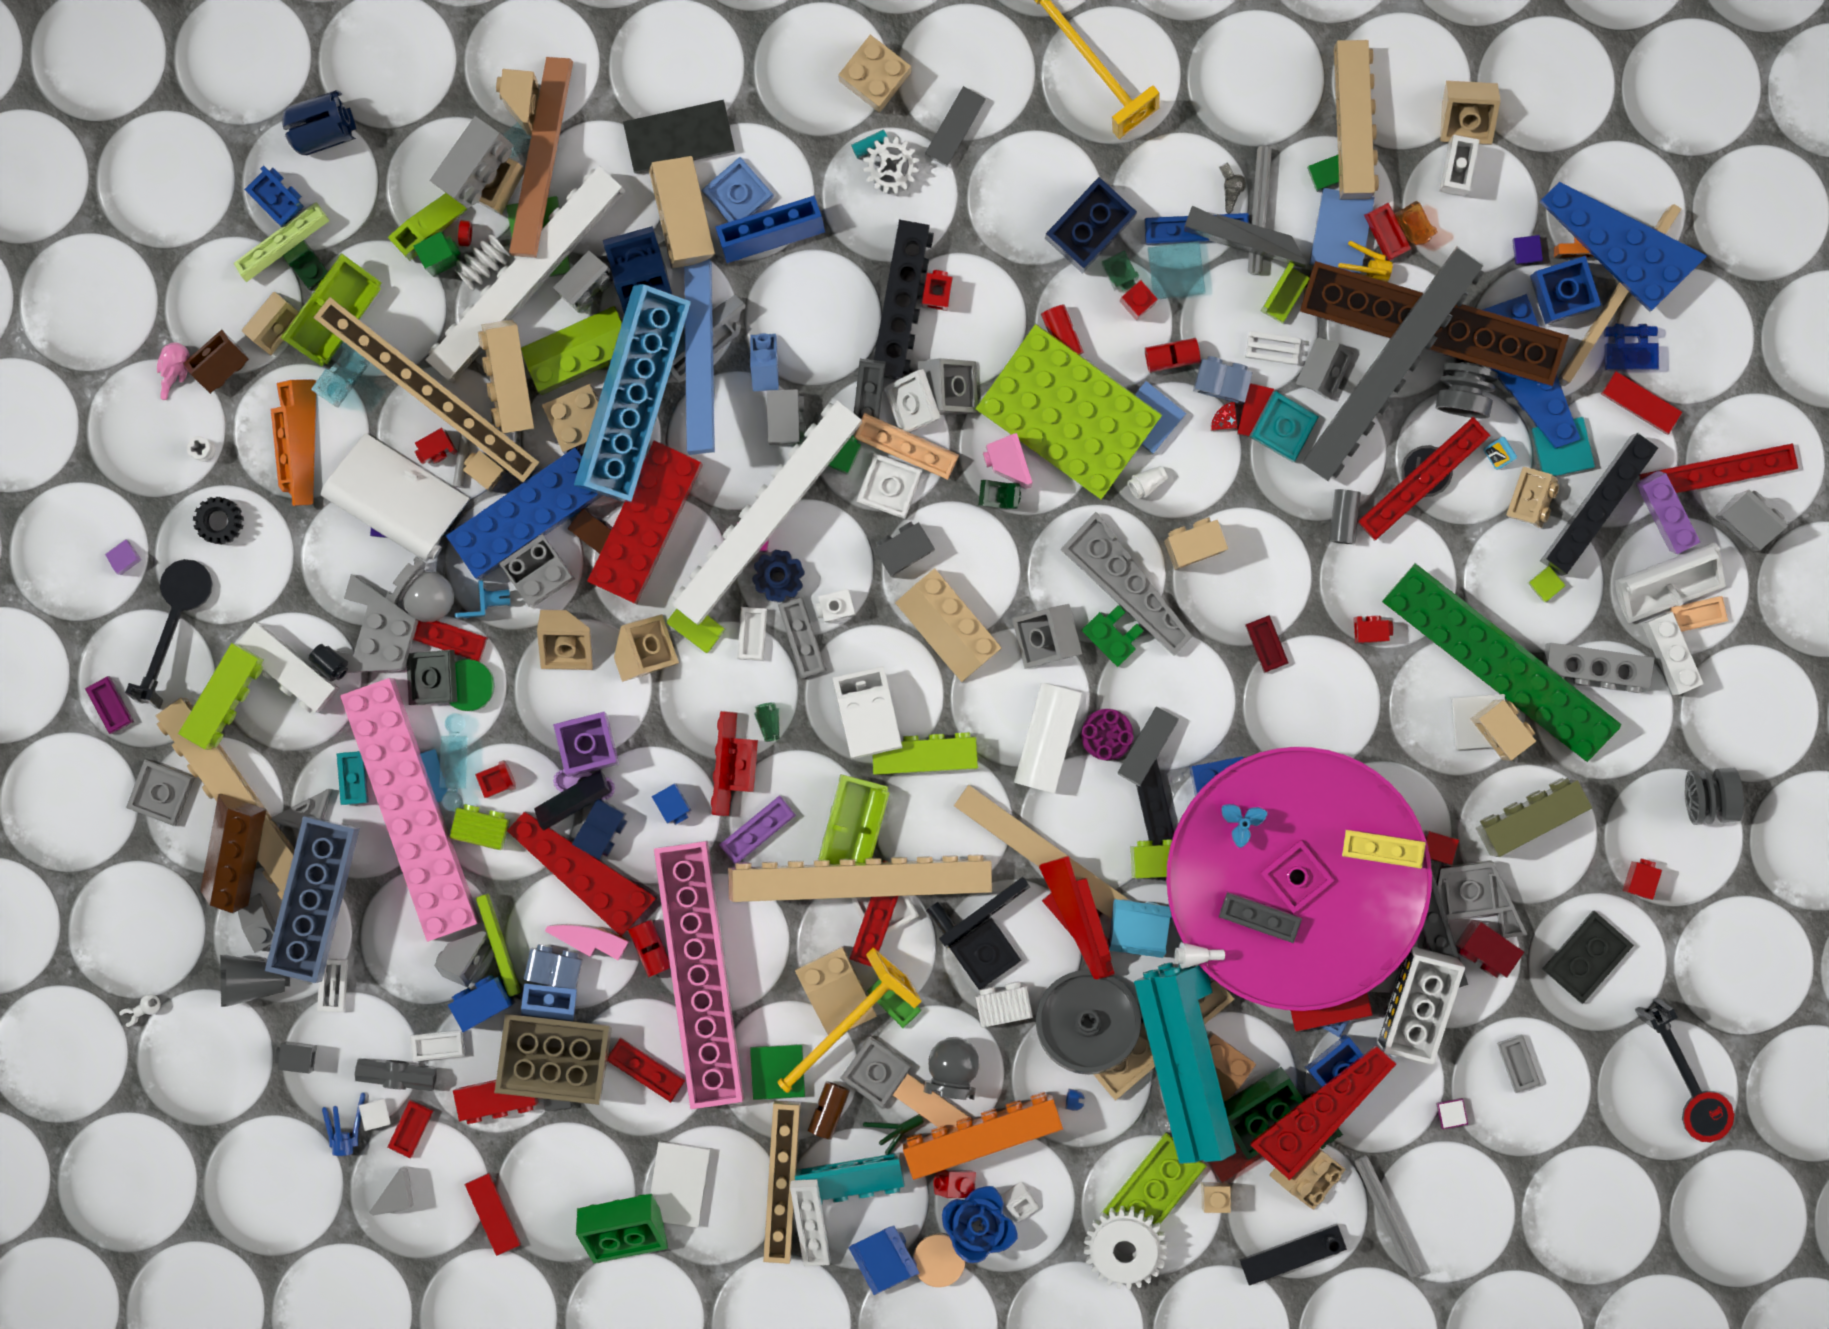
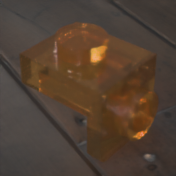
M1414 201L1395 213L1406 239L1414 245L1425 244L1432 239L1433 235L1438 233L1436 227L1430 224L1421 203L1418 201Z

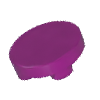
M1101 709L1089 715L1083 723L1081 740L1086 751L1093 757L1105 761L1115 760L1129 750L1133 742V728L1128 718L1121 712L1114 709Z

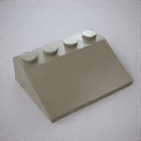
M505 1014L494 1093L600 1105L612 1028L606 1025Z

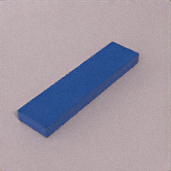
M1248 213L1219 214L1249 223ZM1188 216L1144 219L1146 245L1213 241H1209V238L1185 232L1184 228Z

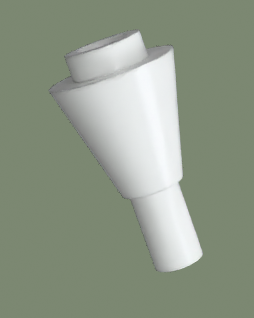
M1182 942L1179 948L1175 949V961L1177 964H1180L1182 969L1208 962V960L1225 959L1224 949L1208 950L1207 948Z

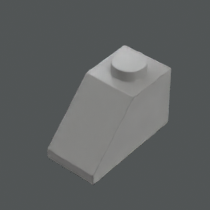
M259 893L249 899L248 906L238 911L242 930L254 953L271 946L276 922Z
M481 931L448 943L444 950L438 954L434 964L441 976L468 988L492 949L488 934Z

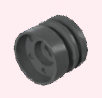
M1445 363L1443 372L1451 376H1442L1441 382L1450 386L1451 389L1438 391L1435 408L1445 413L1463 417L1489 418L1493 400L1483 396L1482 392L1495 391L1496 386L1488 382L1497 381L1498 373L1472 363Z
M1735 767L1715 769L1713 778L1708 770H1701L1700 773L1698 771L1687 772L1685 779V803L1689 819L1693 825H1702L1703 822L1713 824L1715 815H1717L1720 823L1738 822L1742 819L1744 810L1743 788L1739 773Z

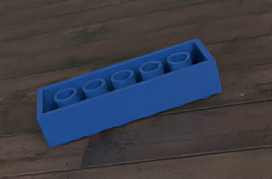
M573 448L446 535L475 579H483L501 566L500 562L540 535H547L582 509H585L604 496L574 486L582 455L577 448Z

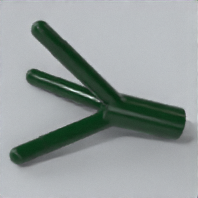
M920 1114L901 1124L864 1122L863 1127L896 1129L879 1141V1144L883 1145L893 1139L885 1151V1154L889 1155L904 1133L924 1122Z

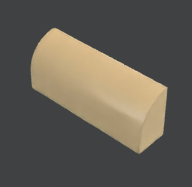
M693 157L652 162L649 174L671 269L698 264L710 259L715 252Z

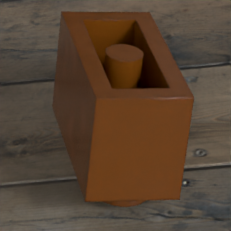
M221 329L183 364L190 375L211 394L215 389L222 387L233 373L241 370L249 358Z

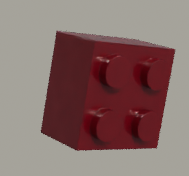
M1473 919L1455 943L1460 948L1458 954L1475 964L1477 961L1482 964L1480 969L1495 978H1498L1499 975L1507 978L1524 954L1523 950L1484 923Z

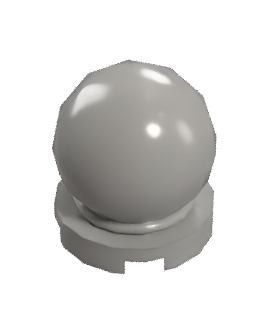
M415 557L413 560L414 565L408 563L394 580L393 584L397 587L393 593L390 591L387 593L386 599L395 605L403 601L405 610L411 617L421 622L440 620L449 613L454 603L453 588L444 576L433 571L425 572L426 563Z

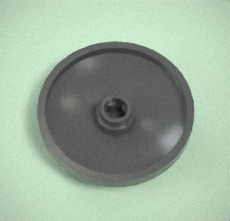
M1080 970L1066 974L1052 983L1043 994L1036 1014V1031L1040 1044L1046 1054L1062 1068L1079 1074H1099L1119 1066L1134 1050L1141 1029V1015L1137 1001L1126 985L1111 975L1096 980L1093 978L1090 970Z

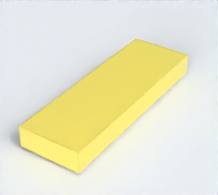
M1346 830L1342 856L1422 869L1426 842Z

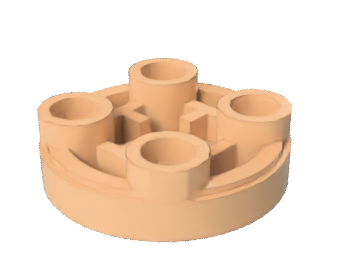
M944 1233L932 1234L922 1239L916 1246L913 1254L920 1273L917 1276L922 1282L932 1287H946L953 1284L959 1279L965 1267V1261L956 1254L950 1236Z

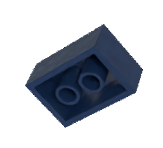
M1098 177L1049 229L1045 235V240L1083 274L1135 218L1137 211Z

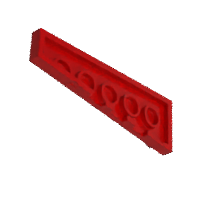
M526 811L507 830L509 834L620 936H623L657 899L611 867L572 845L573 842L561 836L555 830L548 828L543 831L538 824V820Z
M1375 1045L1259 1135L1250 1145L1290 1181L1397 1065L1396 1062Z

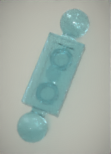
M452 713L446 717L444 724L449 732V736H441L439 788H447V793L442 798V805L450 812L461 808L463 799L458 793V789H466L468 737L460 736V732L465 728V719L458 713Z

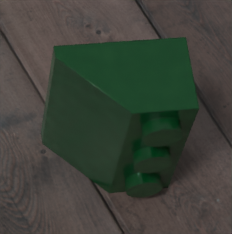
M1282 1067L1274 1070L1224 1102L1231 1134L1248 1160L1259 1154L1250 1143L1304 1101Z

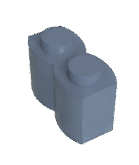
M1208 356L1207 360L1202 359L1193 391L1226 401L1244 404L1253 372L1247 371L1248 366L1239 363L1227 366L1222 364V359Z
M538 944L537 948L530 949L524 980L554 987L576 989L583 961L582 958H578L577 952L563 950V953L559 954L552 952L553 947Z

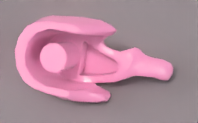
M173 342L164 346L158 359L157 373L161 372V376L164 377L161 381L160 398L162 400H167L170 387L179 376L180 383L184 382L188 372L183 363L190 358V354L187 348L180 343Z

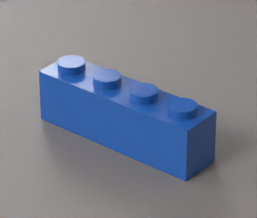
M815 195L715 226L726 263L825 233L822 215Z

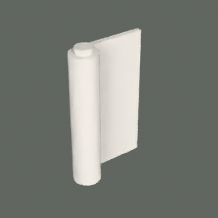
M364 433L329 477L320 493L325 499L425 562L429 559L434 560L442 549L439 546L441 537L470 500L464 494L367 433Z

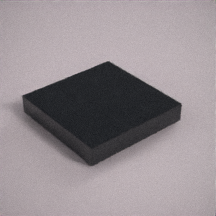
M992 917L949 947L978 990L1022 961Z

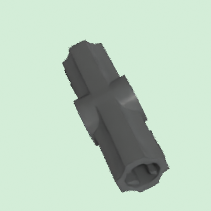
M359 1058L354 1075L355 1081L381 1084L385 1088L399 1090L411 1088L433 1091L436 1084L437 1068L409 1065V1062L399 1060H386L385 1062Z

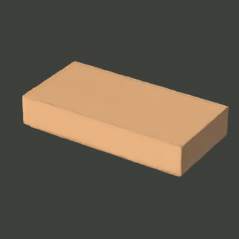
M1722 596L1670 608V612H1673L1681 632L1728 621Z

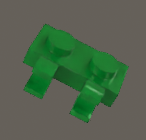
M1119 605L1106 617L1099 612L1081 630L1117 667L1136 650L1131 643L1144 631L1138 624H1135L1123 636L1113 626L1125 613Z

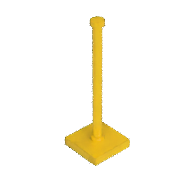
M1034 0L1036 4H1041L1123 104L1124 108L1112 116V131L1118 139H1121L1160 108V92L1154 85L1132 100L1052 1Z
M872 948L866 956L882 983L784 1079L781 1078L777 1082L785 1092L789 1093L792 1090L791 1086L889 990L898 994L914 1009L922 1002L908 976L875 948Z

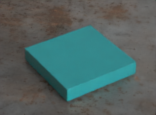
M1274 391L1249 437L1287 460L1295 462L1319 416Z
M1584 417L1573 419L1580 440L1556 449L1538 427L1531 429L1542 472L1552 474L1555 477L1595 467Z

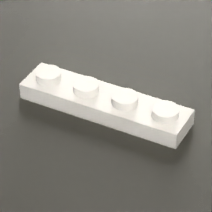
M817 1179L791 1181L790 1191L803 1265H830V1252Z

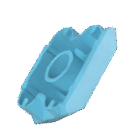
M1115 899L1108 941L1109 951L1163 958L1167 953L1166 944L1170 918L1172 917L1170 907L1161 906L1155 902L1139 903L1132 902L1131 900Z

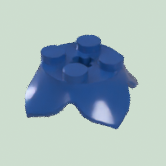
M994 1186L977 1188L963 1200L955 1199L950 1201L942 1210L943 1227L950 1236L956 1254L967 1263H978L985 1260L990 1253L1007 1250L1018 1239L1015 1224L1011 1219L1004 1216V1203ZM976 1221H979V1226L982 1227V1230L975 1232L971 1226Z

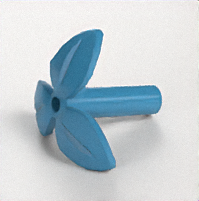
M1226 804L1221 808L1222 816L1228 823H1238V826L1232 831V839L1239 848L1244 847L1249 842L1251 833L1248 828L1250 825H1260L1268 814L1265 809L1253 807L1248 809L1244 817L1240 807L1237 805Z

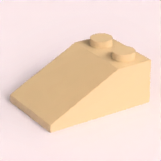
M843 946L795 970L828 1035L867 997ZM873 1007L850 1029L877 1017Z

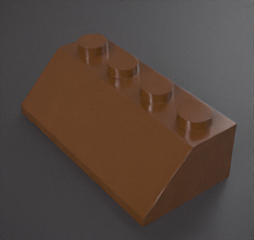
M221 793L218 794L200 891L210 906L233 914L249 905L267 809Z

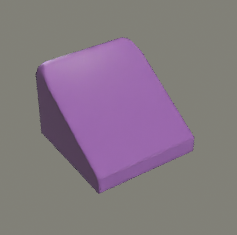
M127 539L105 554L117 575L124 574L142 560Z

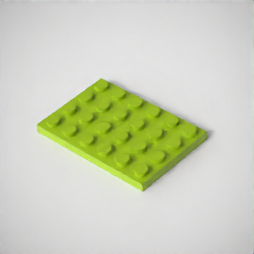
M1037 324L1033 326L975 408L1009 434L1017 433L1020 442L1100 499L1107 493L1162 416L1160 412Z

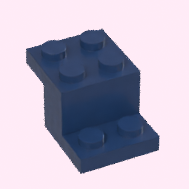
M653 226L603 240L611 266L614 285L624 315L633 286L644 284L673 295Z

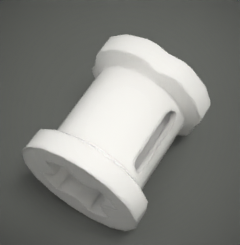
M201 436L191 438L187 444L188 454L199 461H209L215 455L216 450L213 442ZM200 444L206 446V448L202 450V454L197 452V449L200 448Z

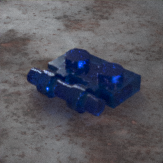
M1646 323L1638 324L1637 326H1624V324L1606 326L1604 337H1614L1615 343H1606L1604 345L1605 371L1658 370L1659 343H1648V336H1657L1658 327L1648 326ZM1637 336L1638 343H1625V337Z

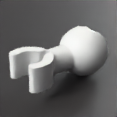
M148 994L141 999L140 1005L135 1008L123 1009L119 1014L134 1013L131 1021L126 1023V1027L136 1024L139 1017L143 1014L152 1015L158 1012L161 1003L157 996Z

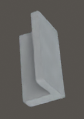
M1316 338L1296 384L1300 387L1314 390L1326 399L1333 400L1354 353L1340 343Z

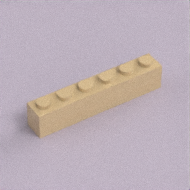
M1338 40L1334 46L1340 200L1371 199L1379 188L1378 175H1374V165H1377L1378 153L1377 150H1373V140H1376L1377 129L1376 124H1372V115L1375 114L1376 105L1375 99H1371V89H1374V74H1370V64H1373V49L1369 48V40Z
M775 1100L773 1103L763 1262L790 1264L794 1208L790 1184L791 1181L795 1180L797 1170L801 1102Z

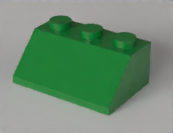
M652 1193L577 1208L576 1235L593 1264L668 1249L660 1207Z

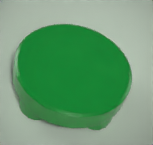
M465 659L455 662L457 702H449V704L461 711H475L485 707L491 700L495 688L491 670L483 663L475 660Z

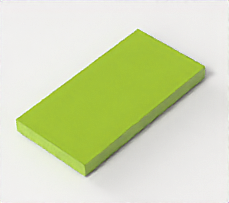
M1165 1132L1102 1212L1109 1216V1211L1112 1207L1117 1213L1120 1211V1206H1124L1125 1212H1129L1131 1206H1133L1134 1213L1138 1214L1141 1210H1144L1145 1218L1150 1215L1153 1216L1152 1224H1161L1207 1165L1202 1161L1179 1164L1173 1138Z

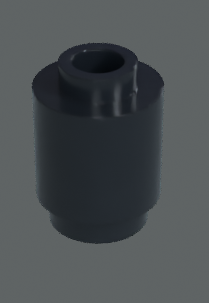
M319 644L309 655L308 659L312 662L311 665L330 681L341 680L348 671V661L330 646Z

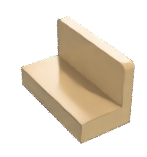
M273 292L245 325L242 332L264 351L272 355L284 341L280 337L285 333L299 311L276 292Z

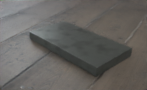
M724 99L623 122L634 173L648 171L652 162L692 156L694 161L735 151Z

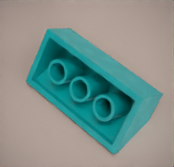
M900 1152L797 1169L795 1174V1180L817 1179L821 1205L823 1204L822 1200L833 1199V1202L837 1203L849 1200L848 1196L859 1195V1198H868L874 1196V1192L883 1190L885 1194L900 1192V1188L905 1185Z

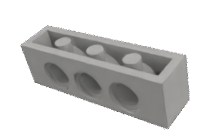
M1547 643L1543 663L1563 679H1575L1574 684L1590 686L1591 682L1601 683L1600 688L1616 690V685L1626 686L1627 692L1642 693V689L1651 688L1655 657ZM1570 657L1574 658L1577 662V669L1574 672H1570L1566 667V662ZM1596 661L1600 662L1603 666V672L1599 676L1595 675L1592 671V665ZM1621 665L1626 666L1629 670V675L1626 679H1621L1618 675V669Z

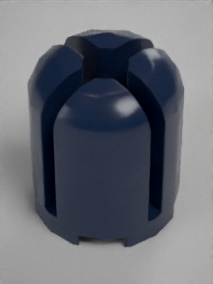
M339 90L289 106L283 112V129H289L285 137L288 144L298 154L311 155L356 139L352 136V131L356 130L350 107L345 108L338 97L343 95Z

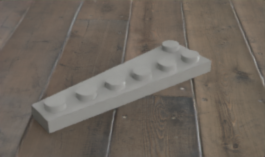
M1097 512L1060 549L1173 656L1192 638L1189 631L1166 604L1165 600L1156 591L1146 575L1140 570Z

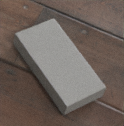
M1522 1034L1497 1043L1515 1093L1541 1084Z

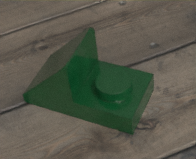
M305 240L283 255L287 264L293 268L309 290L316 287L328 273Z

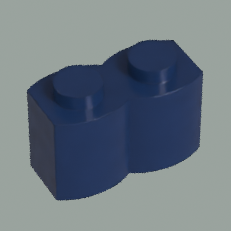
M598 799L572 845L599 860L602 859L603 855L608 857L615 843L611 842L616 833L621 834L628 822L624 819L627 813L602 799Z

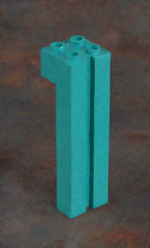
M1172 962L1161 964L1158 966V969L1143 972L1144 977L1135 980L1134 984L1179 1164L1196 1163L1201 1160L1205 1162L1222 1161L1235 1154L1236 1150L1198 1001L1213 993L1209 976L1199 964L1184 969L1180 967V964L1179 966H1173Z

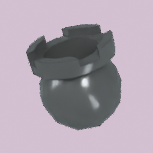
M948 1037L938 1042L931 1050L928 1058L929 1072L933 1078L925 1081L923 1092L932 1094V1091L941 1092L940 1097L966 1100L968 1097L974 1100L976 1088L971 1087L969 1083L976 1077L979 1069V1056L975 1047L969 1041L960 1037Z

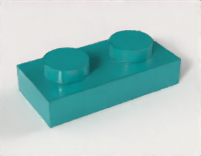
M360 751L336 753L341 805L368 803L366 768Z

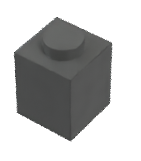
M287 1041L281 1043V1047H277L275 1053V1063H278V1070L307 1074L313 1072L317 1045Z

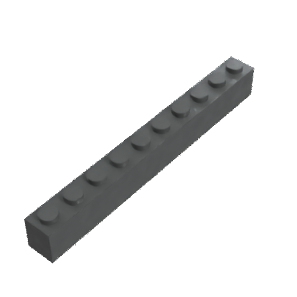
M1456 246L1304 458L1303 464L1327 481L1332 476L1334 478L1339 476L1345 467L1342 464L1343 460L1347 455L1350 457L1354 455L1360 446L1357 441L1361 435L1367 436L1375 425L1372 421L1377 413L1382 415L1391 402L1387 400L1393 391L1398 393L1405 384L1406 380L1403 377L1407 371L1413 372L1422 360L1418 357L1424 348L1429 350L1437 339L1434 334L1438 328L1442 327L1444 329L1453 317L1450 314L1451 310L1455 305L1460 307L1469 295L1465 292L1471 283L1476 285L1484 274V271L1481 270L1484 266L1483 263Z

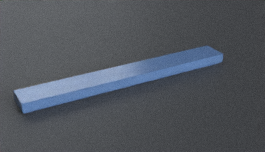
M710 259L698 264L684 266L685 300L691 301L685 320L687 453L689 455L715 452L712 262Z

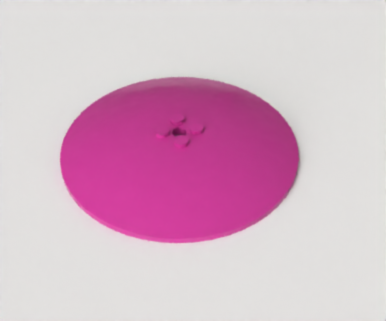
M1284 747L1259 752L1243 758L1225 768L1202 787L1186 808L1174 832L1167 861L1166 884L1172 918L1183 943L1207 948L1208 950L1224 949L1225 951L1224 960H1208V962L1199 964L1210 977L1232 993L1253 1003L1282 1010L1306 1011L1328 1008L1351 1001L1382 983L1398 968L1413 948L1424 926L1431 898L1432 870L1427 841L1419 821L1403 796L1383 776L1362 762L1334 751L1314 747ZM1234 804L1239 806L1244 817L1248 809L1253 807H1259L1268 812L1263 823L1258 826L1250 825L1248 828L1251 833L1249 842L1242 848L1237 847L1232 839V831L1238 826V823H1228L1223 818L1221 810L1223 805ZM1346 830L1426 842L1422 869L1342 856ZM1299 869L1304 872L1305 878L1302 883L1294 884L1290 881V873L1293 870ZM1227 891L1302 917L1294 943L1219 918L1218 916Z

